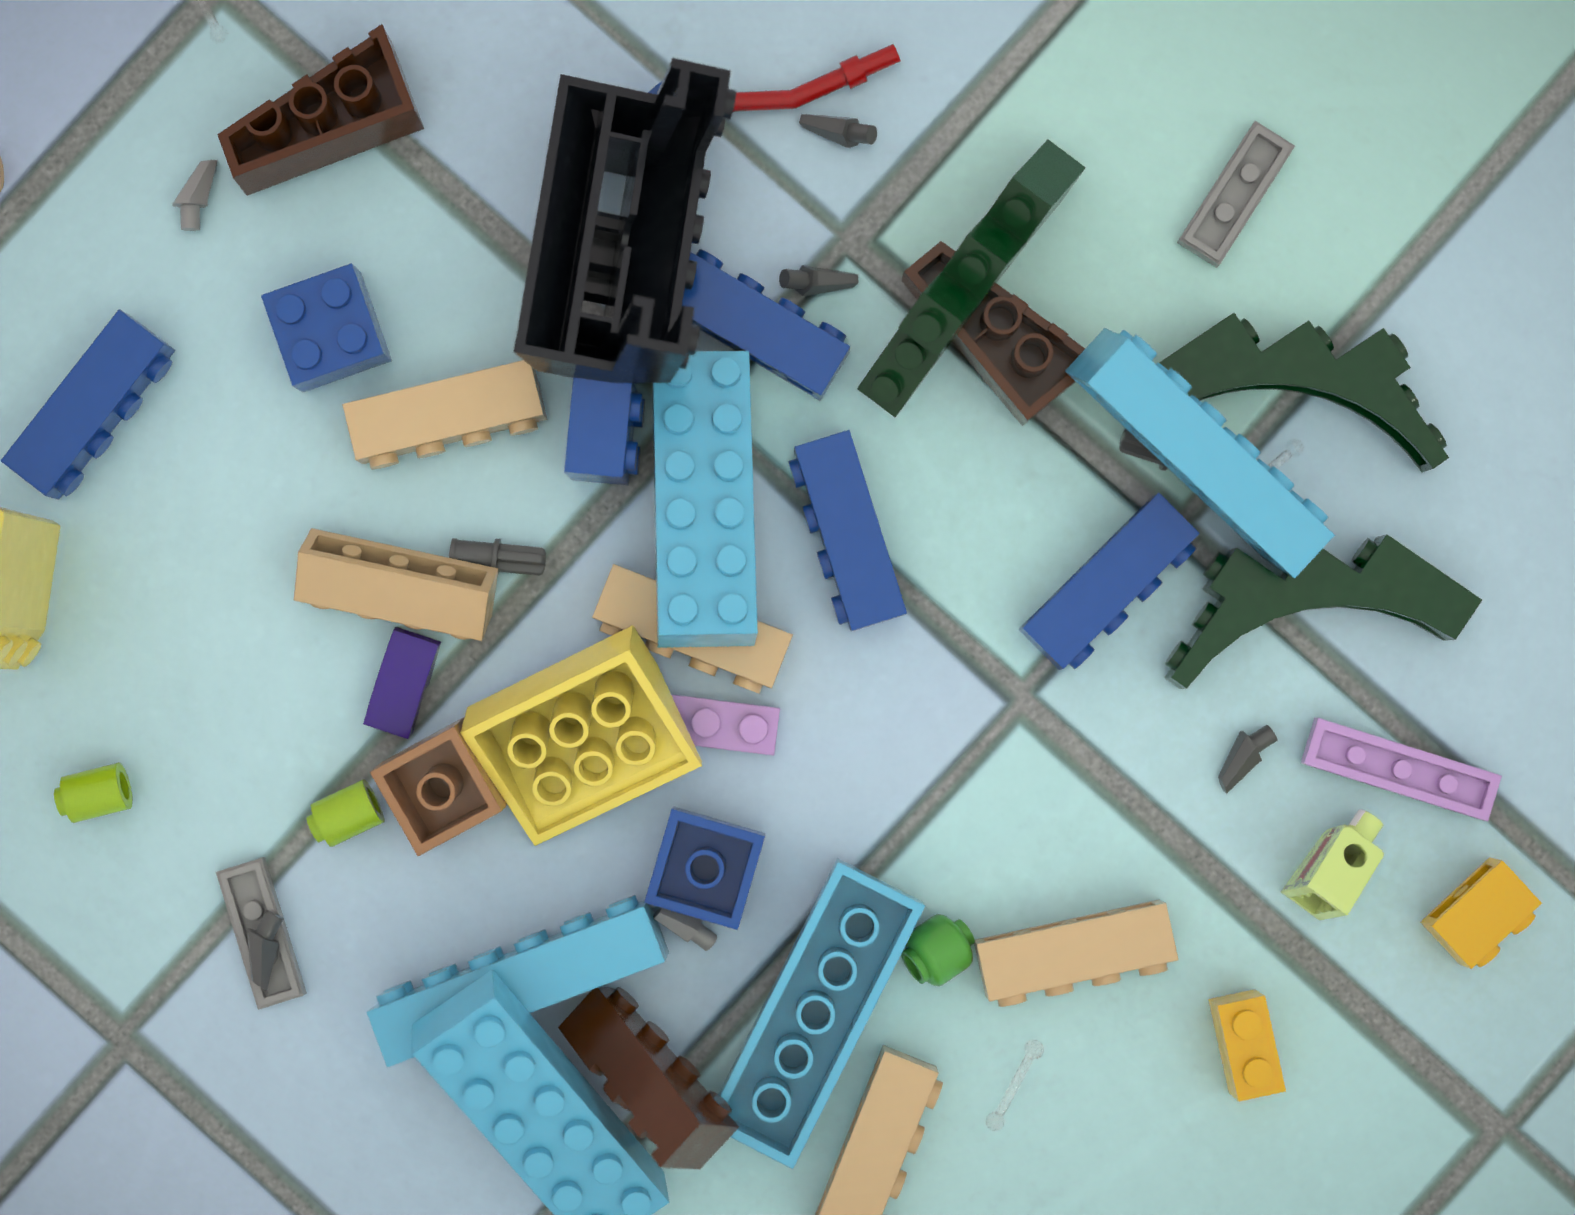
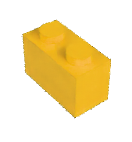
M1489 857L1420 923L1458 964L1472 969L1475 965L1482 967L1494 959L1501 949L1498 944L1511 932L1515 935L1526 929L1536 917L1533 911L1542 902L1503 860Z
M1253 989L1208 999L1229 1094L1239 1102L1286 1092L1265 995Z

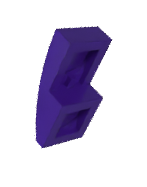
M395 627L372 691L364 725L406 739L410 738L414 731L424 691L430 684L441 641Z

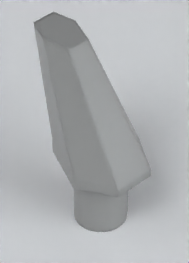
M218 160L201 161L172 203L173 207H180L181 230H200V208H205L208 205V196Z
M659 908L653 916L656 921L687 942L692 940L705 951L709 950L717 940V935L701 924V919L664 908Z

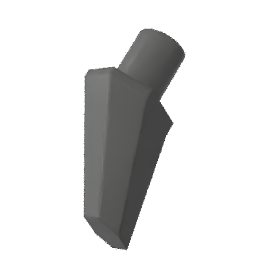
M801 114L799 121L804 129L846 148L857 146L859 143L873 144L877 138L876 127L874 125L860 124L857 118Z
M802 265L799 270L783 269L779 276V283L782 288L796 289L802 296H810L853 288L858 284V275Z
M1265 725L1250 736L1244 731L1239 732L1218 776L1220 785L1226 794L1262 761L1259 752L1278 741L1275 733L1268 725Z
M266 910L256 930L247 929L251 979L265 990L268 989L276 952L280 945L274 937L284 920L283 917L269 910Z

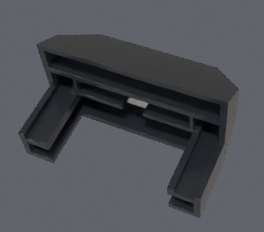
M672 58L657 94L560 74L514 346V353L535 370L570 378L575 377L611 383H670L679 368L686 369L689 355L694 356L697 349L700 326L692 324L695 307L682 306L685 289H692L696 274L697 261L689 260L691 245L692 243H699L703 229L704 216L696 213L699 198L705 199L707 196L711 171L703 169L706 151L714 136H722L726 119H731L734 109L736 90L728 89L731 70ZM604 171L626 176L620 215L598 211ZM583 300L604 304V316L581 312Z

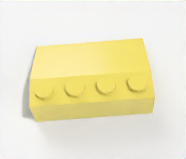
M1 507L0 669L18 670L21 665L23 667L27 666L36 657L41 648V643L38 640L46 627L60 525L53 520Z
M633 625L467 707L460 731L463 739L534 846L702 766V760L662 673Z

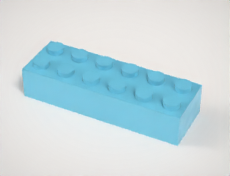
M1104 328L1065 372L1262 558L1295 579L1335 536L1323 524L1328 519V516L1308 498L1304 500L1291 490L1295 486L1294 483L1274 466L1270 468L1259 458L1256 460L1261 452L1241 434H1234L1227 427L1222 428L1221 426L1227 420L1208 402L1204 401L1202 403L1195 396L1187 395L1192 386L1172 368L1167 370L1160 363L1157 362L1155 364L1152 360L1158 354L1137 335L1133 337L1125 330L1118 334Z
M696 351L694 356L689 355L686 369L679 368L670 383H652L658 648L755 646L758 628L749 351Z
M837 858L718 1094L731 1107L732 1112L729 1116L739 1126L731 1138L792 1169L794 1168L925 908L922 901Z
M636 895L610 904L605 909L607 915L593 920L591 912L565 921L563 925L559 926L561 933L548 937L547 931L544 929L519 939V942L514 943L516 950L503 954L502 948L499 946L474 956V959L468 961L469 968L458 971L455 963L429 973V976L422 979L424 984L422 986L413 988L410 980L384 990V993L376 996L378 1004L368 1010L367 1015L387 1068L414 1058L412 1055L413 1023L492 969L527 1011L532 1013L665 962L669 950L658 921L653 918L655 913L652 905L644 903V901L638 903Z
M493 969L412 1024V1055L553 1215H652L670 1203L663 1169L660 1168L652 1156Z

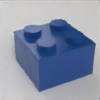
M352 263L261 295L291 384L301 392L318 388L392 361L363 276Z
M573 377L564 472L571 480L629 486L630 474L638 475L641 447L638 446V442L633 441L634 427H643L645 399H642V393H638L634 383H611Z
M673 807L644 903L738 930L766 833Z

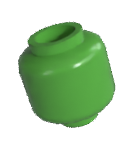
M936 914L914 928L901 957L910 974L919 983L924 984L928 982L934 986H942L972 964L973 954L970 946L975 943V939L968 926L962 920L958 919L954 922L945 915Z

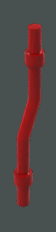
M894 44L860 59L855 55L840 62V68L791 90L736 92L733 112L796 109L847 85L852 89L868 82L867 76L892 66L901 60Z

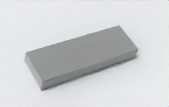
M1254 121L1177 243L1217 268L1295 145L1257 121Z
M265 857L216 872L258 1010L307 994L284 920L274 937L280 945L276 952L268 989L261 988L251 979L247 929L256 930L266 910L283 917Z

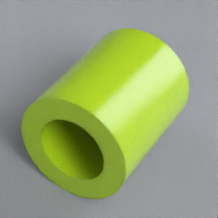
M119 762L63 776L60 779V787L54 789V800L61 816L67 815L72 823L132 808L133 799L129 778L123 765Z
M365 779L312 803V814L306 817L310 831L316 841L319 843L325 840L330 847L336 846L385 822L380 804Z

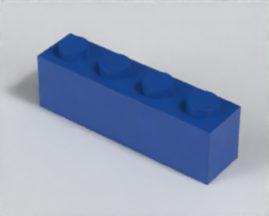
M699 249L696 255L690 252L689 260L697 261L696 274L692 289L684 290L682 306L695 307L692 324L699 325L702 332L735 351H749L750 360L821 401L850 352V346L844 343L847 336L828 323L822 322L817 327L802 318L805 311L785 298L781 297L779 302L776 303L761 294L764 287L749 276L740 273L736 279L722 271L723 262L702 249Z
M119 309L0 461L47 497L59 500L62 495H70L82 482L84 474L81 471L92 457L95 459L99 458L109 448L114 438L111 433L122 419L124 421L129 420L140 408L143 402V398L140 395L151 381L153 383L160 381L169 371L172 365V360L169 358L176 350L132 316Z
M850 430L795 446L794 453L796 459L789 460L788 464L796 488L805 486L810 500V504L802 506L810 533L819 531L825 549L818 551L817 556L824 578L834 577L839 595L831 597V601L839 625L848 622L852 632L906 615L907 611Z
M1160 493L1155 494L1018 630L1058 670L1064 669L1068 664L1075 670L1094 652L1095 649L1089 643L1102 630L1108 636L1112 634L1129 616L1124 609L1136 597L1141 602L1145 601L1163 583L1157 576L1170 563L1175 568H1178L1193 554L1197 548L1191 542L1200 533Z

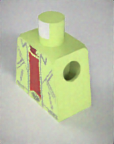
M1359 809L1348 826L1344 824L1327 829L1284 886L1281 893L1318 920L1348 915L1384 856V852L1372 843L1382 829L1383 823L1371 813Z

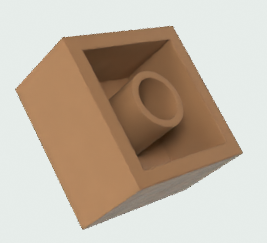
M464 717L382 761L370 772L417 856L428 852L502 812L507 805L460 734Z

